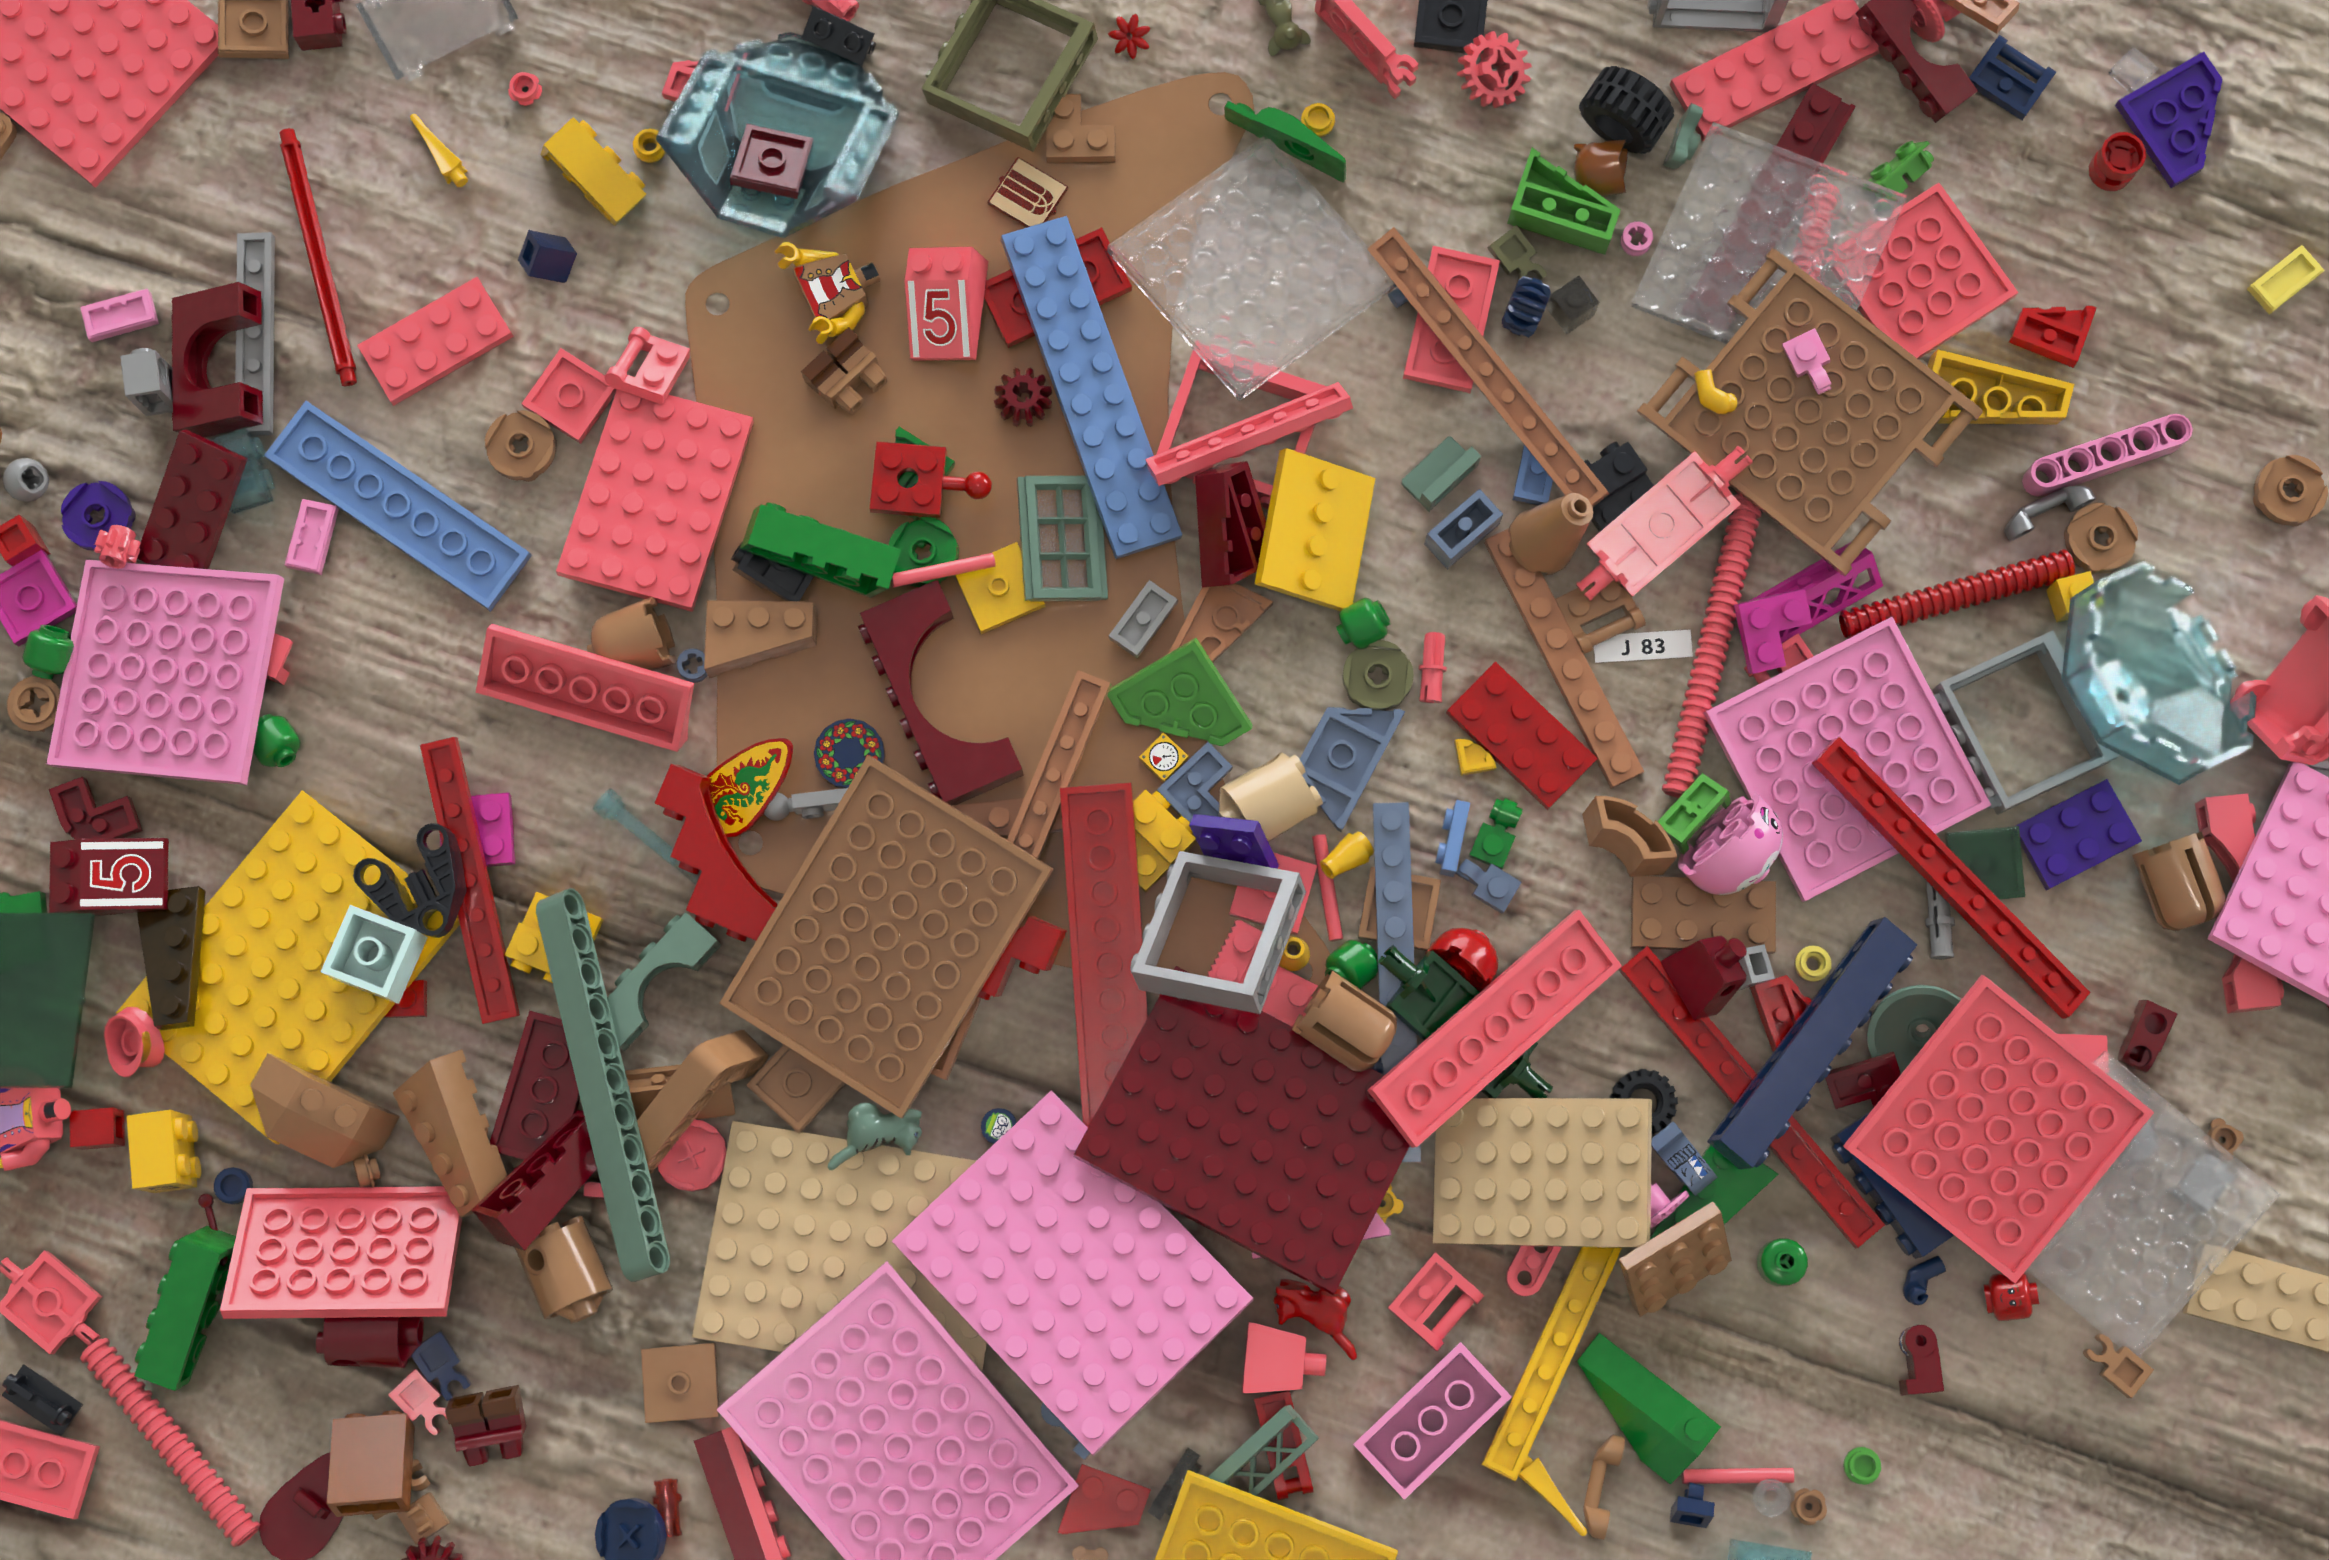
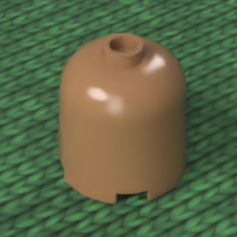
M653 597L600 617L592 626L591 644L587 645V652L651 671L673 665L677 662L676 656H670L669 652L670 648L675 647L670 626L665 614L657 616L653 607L658 606V602Z

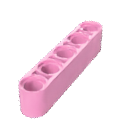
M2171 414L2036 460L2023 475V487L2026 492L2033 496H2045L2063 487L2075 486L2177 451L2191 437L2192 424L2183 415ZM2165 428L2174 430L2178 440L2168 437ZM2133 439L2141 440L2146 450L2143 451L2136 448ZM2101 450H2108L2113 456V461L2105 460L2101 455ZM2068 460L2076 461L2081 467V472L2073 471L2068 465ZM2035 472H2044L2049 478V483L2039 481Z

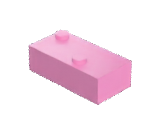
M1460 1342L1353 1445L1405 1500L1512 1396Z

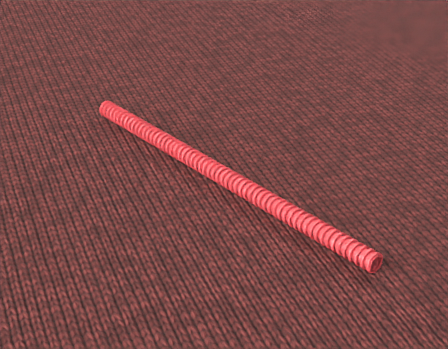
M1815 183L1810 185L1808 189L1807 204L1803 210L1805 214L1801 218L1803 224L1799 227L1800 234L1796 238L1798 244L1794 247L1795 254H1793L1791 259L1794 264L1816 281V278L1820 275L1819 268L1823 263L1821 258L1825 255L1823 248H1826L1828 243L1826 238L1830 234L1831 219L1835 214L1833 209L1837 206L1836 199L1839 197V190L1827 183ZM1736 491L1738 494H1735L1734 497L1741 505L1731 512L1733 514L1729 515L1727 520L1730 523L1725 528V532L1728 535H1725L1722 540L1725 545L1721 546L1720 552L1723 555L1718 557L1717 562L1720 566H1717L1715 569L1717 576L1712 581L1715 586L1710 589V593L1713 596L1708 598L1707 603L1710 607H1707L1705 610L1707 617L1702 622L1705 627L1700 630V634L1703 637L1699 638L1697 642L1700 648L1695 650L1697 659H1694L1692 663L1695 669L1690 671L1692 679L1687 683L1690 690L1685 692L1687 700H1684L1682 704L1685 710L1680 712L1682 721H1679L1677 724L1680 731L1676 732L1674 736L1677 739V742L1672 744V748L1675 751L1670 754L1669 758L1672 760V763H1668L1667 769L1669 773L1664 777L1667 784L1662 786V791L1665 794L1680 798L1695 781L1693 778L1697 777L1699 773L1696 766L1701 765L1699 756H1702L1704 752L1701 746L1706 744L1704 735H1707L1709 729L1706 727L1709 723L1704 712L1713 708L1711 704H1714L1717 699L1714 696V693L1719 691V687L1716 684L1720 683L1722 678L1719 675L1724 670V666L1721 663L1726 661L1727 656L1724 652L1729 650L1727 642L1732 637L1729 631L1734 629V624L1731 622L1736 619L1734 605L1738 604L1737 601L1742 596L1739 590L1744 588L1742 580H1745L1747 576L1744 570L1748 569L1749 563L1747 560L1752 555L1749 549L1754 547L1752 539H1755L1757 534L1754 529L1758 528L1759 522L1757 519L1762 514L1757 506L1738 491Z

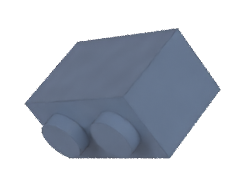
M1479 489L1427 533L1424 545L1448 570L1499 526L1503 513Z

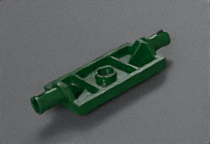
M1392 945L1383 953L1386 957L1381 956L1378 961L1380 965H1383L1401 981V987L1386 1004V1007L1392 1010L1403 1023L1423 1040H1426L1480 993L1433 950L1428 951L1418 965L1415 966ZM1534 1043L1484 1087L1481 1092L1488 1098H1497L1509 1084H1517L1532 1098H1547L1548 1095L1544 1092L1550 1093L1553 1086L1530 1068L1531 1063L1529 1062V1056L1538 1043Z

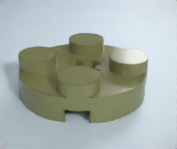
M1385 640L1369 644L1367 648L1362 650L1356 648L1347 657L1342 675L1343 685L1349 700L1361 708H1372V710L1386 711L1398 707L1409 694L1414 676L1413 666L1401 651L1402 649L1396 644ZM1375 667L1382 668V674L1388 675V679L1382 680L1380 684H1374L1373 679L1368 678V673H1373Z

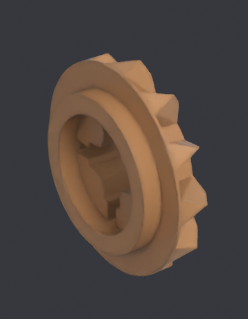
M37 676L21 680L13 687L7 699V711L10 719L19 728L28 732H44L46 728L54 725L60 688L52 680ZM35 694L40 700L48 701L40 706L41 712H39V715L33 709H26L29 705L34 704Z

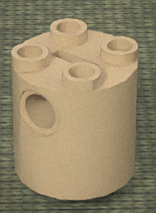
M1281 752L1266 764L1253 768L1220 787L1218 815L1219 817L1259 821L1269 842L1302 820L1316 815L1318 812L1317 807L1322 805L1323 801L1314 786L1308 787L1302 775L1306 771L1300 759L1295 754L1289 757Z

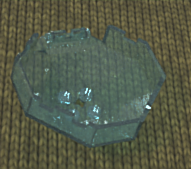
M2141 561L2097 580L2070 598L2061 681L2098 744L2181 785L2253 747L2254 735L2247 732V721L2255 717L2256 695L2251 691L2230 704L2231 679L2237 677L2234 671L2237 667L2232 662L2225 648L2216 653L2211 646L2219 638L2212 628L2209 619L2204 620L2202 615L2193 618L2172 607L2193 594L2194 590L2190 585L2173 576L2163 580L2153 575L2155 567L2145 561ZM2123 692L2126 699L2118 701L2115 695Z

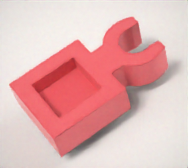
M416 1368L388 1396L404 1413H407L412 1421H415L422 1415L425 1418L426 1429L431 1434L438 1435L441 1431L435 1426L434 1418L436 1415L441 1414L447 1419L446 1407H438L435 1403L442 1394Z

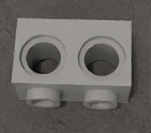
M139 348L133 350L131 354L120 356L125 396L146 416L173 412L172 367L156 350Z

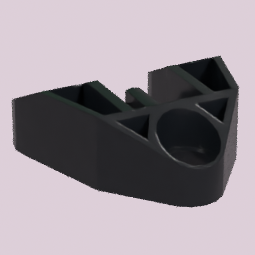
M430 823L419 830L416 842L439 896L436 895L424 869L412 872L404 879L418 906L417 908H415L405 886L400 883L393 870L382 861L373 858L361 860L354 869L353 877L358 887L390 920L413 928L427 936L440 938L449 933L453 928L467 888L462 856L455 835L444 826ZM433 831H440L444 837L442 846L439 849L430 850L426 843L428 835ZM376 865L381 872L380 879L373 885H367L364 881V872L369 866ZM440 911L443 915L442 926L434 931L429 930L427 927L429 918L434 912Z

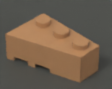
M707 600L704 670L709 678L719 676L720 673L739 667L752 666V663L772 657L775 659L816 646L817 610L814 603L803 601Z

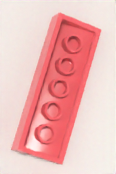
M491 624L486 631L476 693L678 752L688 739L689 713L695 683Z

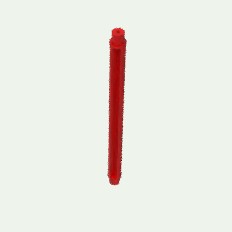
M283 129L279 132L282 142L280 148L291 183L290 186L335 364V371L340 376L342 386H352L357 383L354 372L356 371V365L354 364L349 340L346 335V328L330 264L327 259L326 247L307 178L301 144L296 138L294 129Z

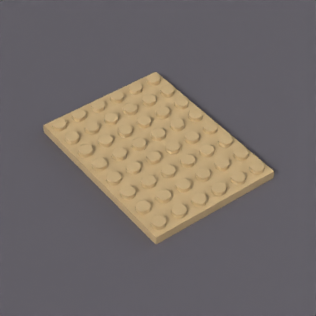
M732 1121L692 1338L782 1352L882 1264L888 1261L983 1372L988 1345L986 1341L892 1242L898 1234L974 1164L976 1160L911 1150V1154L906 1155L902 1148L881 1145L869 1151L859 1152L834 1170H829L828 1163L835 1154L847 1147V1139L804 1132L799 1134L792 1130Z

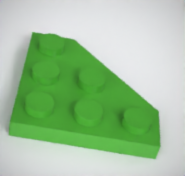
M1197 638L1113 686L1107 695L1123 721L1127 724L1136 726L1141 724L1160 729V732L1185 738L1190 736L1207 740L1210 744L1224 746L1251 730L1253 726Z

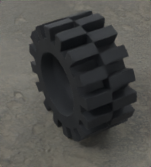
M1640 1069L1629 1072L1612 1088L1613 1092L1610 1095V1098L1630 1099L1632 1093L1637 1089L1651 1091L1657 1100V1107L1652 1114V1134L1661 1131L1670 1124L1672 1117L1675 1116L1677 1111L1675 1106L1678 1104V1097L1675 1098L1674 1095L1676 1091L1674 1086H1670L1668 1083L1669 1079L1666 1076H1660L1659 1072L1655 1070L1647 1071V1069Z

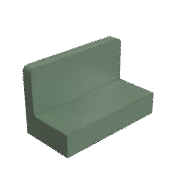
M1448 436L1402 479L1401 484L1430 512L1478 467L1481 455L1472 446L1465 451L1451 436Z

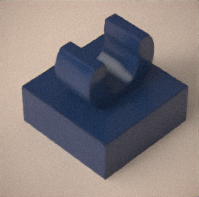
M1688 1484V1489L1684 1491V1497L1678 1496L1671 1507L1670 1522L1707 1528L1714 1517L1715 1503L1703 1501L1704 1485Z

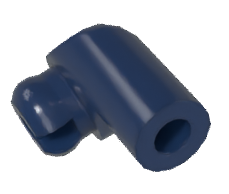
M1939 1256L1915 1265L1907 1271L1903 1294L1908 1302L1914 1305H1922L1927 1301L1928 1280L1946 1272L1945 1265Z

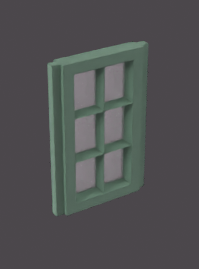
M1086 476L1017 477L1024 601L1107 600L1108 589L1103 523Z

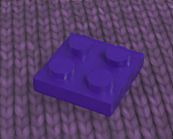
M1200 814L1193 815L1189 826L1205 856L1278 869L1279 864L1259 821Z

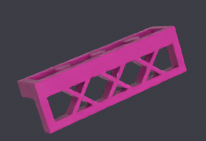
M1850 543L1836 550L1835 553L1840 556ZM1864 548L1851 564L1852 569L1846 576L1841 575L1829 563L1821 559L1751 600L1797 589H1805L1808 605L1811 606L1812 624L1779 631L1782 644L1794 635L1802 634L1883 587V583L1873 553ZM1867 569L1870 580L1859 587L1853 586L1857 575ZM1835 587L1840 588L1835 601L1830 604L1823 603L1828 591Z

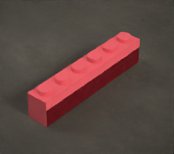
M732 1427L694 1440L734 1560H787L791 1556L790 1547L785 1535L778 1536L774 1522L779 1521L778 1513L772 1499L766 1501L762 1487L767 1485L765 1475L760 1464L754 1466L750 1455L752 1450Z

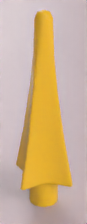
M411 114L410 120L426 142L447 184L453 181L457 187L466 185L468 178L464 173L468 172V170L462 166V161L425 126L416 114Z
M1528 1455L1521 1469L1522 1471L1519 1473V1477L1552 1505L1579 1535L1586 1536V1528L1560 1494L1539 1457L1533 1461Z

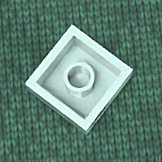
M350 905L321 973L339 982L399 1004L428 937L413 928Z

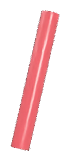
M993 553L893 573L891 585L895 588L995 567V558Z
M1326 834L1312 836L1328 937L1329 941H1338L1343 939L1334 880L1328 878L1320 867V861L1329 855Z
M1793 1468L1685 1469L1682 1472V1483H1794Z

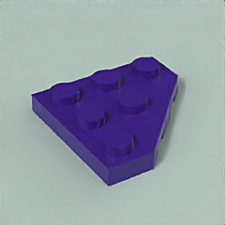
M2204 51L2124 96L2115 104L2130 129L2143 142L2147 154L2170 188L2199 173L2205 164L2208 138L2211 136L2216 113L2215 105L2223 79Z

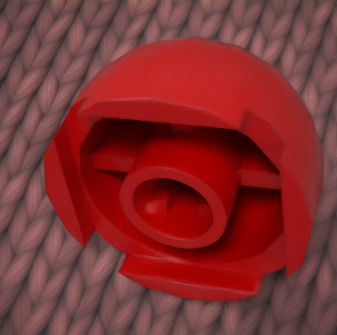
M1452 928L1441 934L1427 950V952L1433 950L1479 992L1487 987L1496 977L1498 970L1497 953L1489 938L1479 930Z

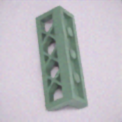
M1291 1405L1284 1406L1213 1471L1208 1478L1230 1486V1480L1234 1476H1249V1493L1258 1496L1308 1450L1319 1437ZM1292 1423L1307 1438L1298 1448L1283 1447V1431ZM1277 1438V1447L1268 1446ZM1261 1451L1276 1452V1468L1270 1473L1256 1472V1456ZM1282 1452L1291 1453L1282 1461ZM1250 1462V1471H1241ZM1255 1477H1264V1479L1255 1486Z

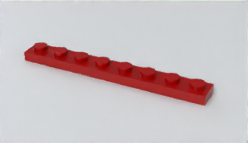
M458 737L421 744L420 749L437 824L452 831L457 839L462 856L467 892L460 907L458 918L482 1024L520 1016L509 963L505 956V945ZM439 831L441 842L443 844L444 837L443 834Z

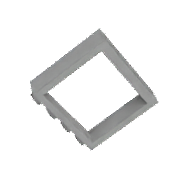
M1648 0L1647 9H1649V14H1653L1654 28L1768 32L1778 26L1789 0Z
M2050 631L1944 680L1932 690L1943 714H1945L1955 737L1991 803L1989 808H1993L1997 815L2104 766L2119 757L2054 631ZM2037 653L2091 759L2007 797L1953 692Z
M1179 851L1175 863L1171 864L1168 868L1167 883L1164 891L1156 898L1155 913L1152 921L1144 928L1143 943L1140 951L1133 956L1130 971L1139 990L1261 1014L1306 894L1300 873ZM1191 877L1277 893L1243 984L1156 967Z

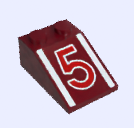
M114 838L50 842L49 913L70 918H85L168 910L169 839Z

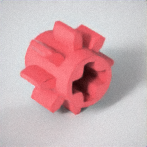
M112 525L108 532L99 531L94 544L96 545L94 551L100 553L99 560L103 564L112 568L122 569L126 566L127 561L136 563L141 542L135 540L136 533L133 530L121 525Z

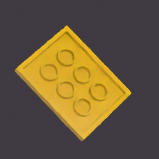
M1288 448L1279 450L1254 584L1337 611L1352 605L1376 478Z

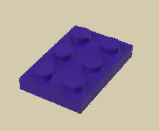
M2108 779L2011 828L2046 891L2142 842Z

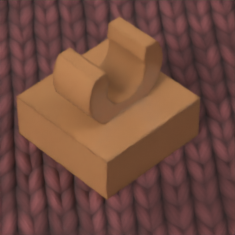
M431 1492L426 1493L411 1503L410 1511L397 1513L415 1545H418L419 1539L423 1536L428 1539L450 1524Z

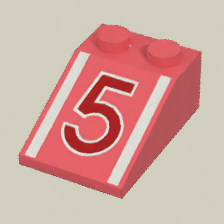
M973 247L909 248L905 274V293L910 359L913 361L976 360L988 261Z

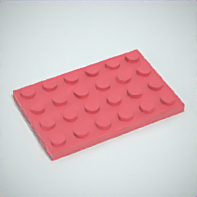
M617 389L556 569L557 575L643 599L653 597L658 603L693 612L754 423L753 417L668 395L663 405Z
M444 1186L247 1188L221 1303V1315L223 1319L446 1317L462 1218L451 1203Z

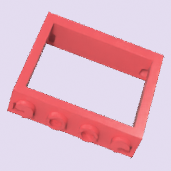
M1195 343L1157 454L1167 451L1172 447L1198 369L1290 400L1297 399L1327 386ZM1316 424L1311 425L1307 430L1300 433L1294 451L1306 454ZM1196 471L1184 477L1192 479V482L1195 484V476L1204 471ZM1253 479L1261 507L1268 509L1273 485Z

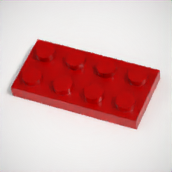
M1102 227L1075 239L1099 306L1132 291V285ZM1010 269L986 280L984 301L1007 347L1010 348L1035 336L1012 270Z
M1496 661L1446 711V714L1477 744L1489 752L1493 759L1547 810L1598 759Z

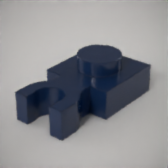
M442 1330L423 1341L421 1346L411 1356L428 1382L438 1378L441 1394L446 1401L454 1396L448 1388L449 1382L453 1380L459 1381L464 1390L471 1386L467 1376L454 1368L461 1359Z

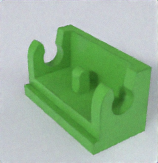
M1702 773L1657 822L1667 832L1672 843H1675L1681 854L1684 855L1689 850L1687 841L1721 804L1727 809L1732 803L1729 797L1730 793L1727 789Z

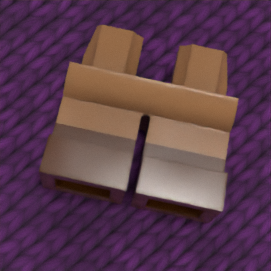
M848 327L826 348L828 354L823 350L801 373L805 383L834 409L839 406L850 415H853L864 403L863 398L855 389L864 382L875 393L887 383V378L879 367L876 355L870 352L860 342L858 336Z

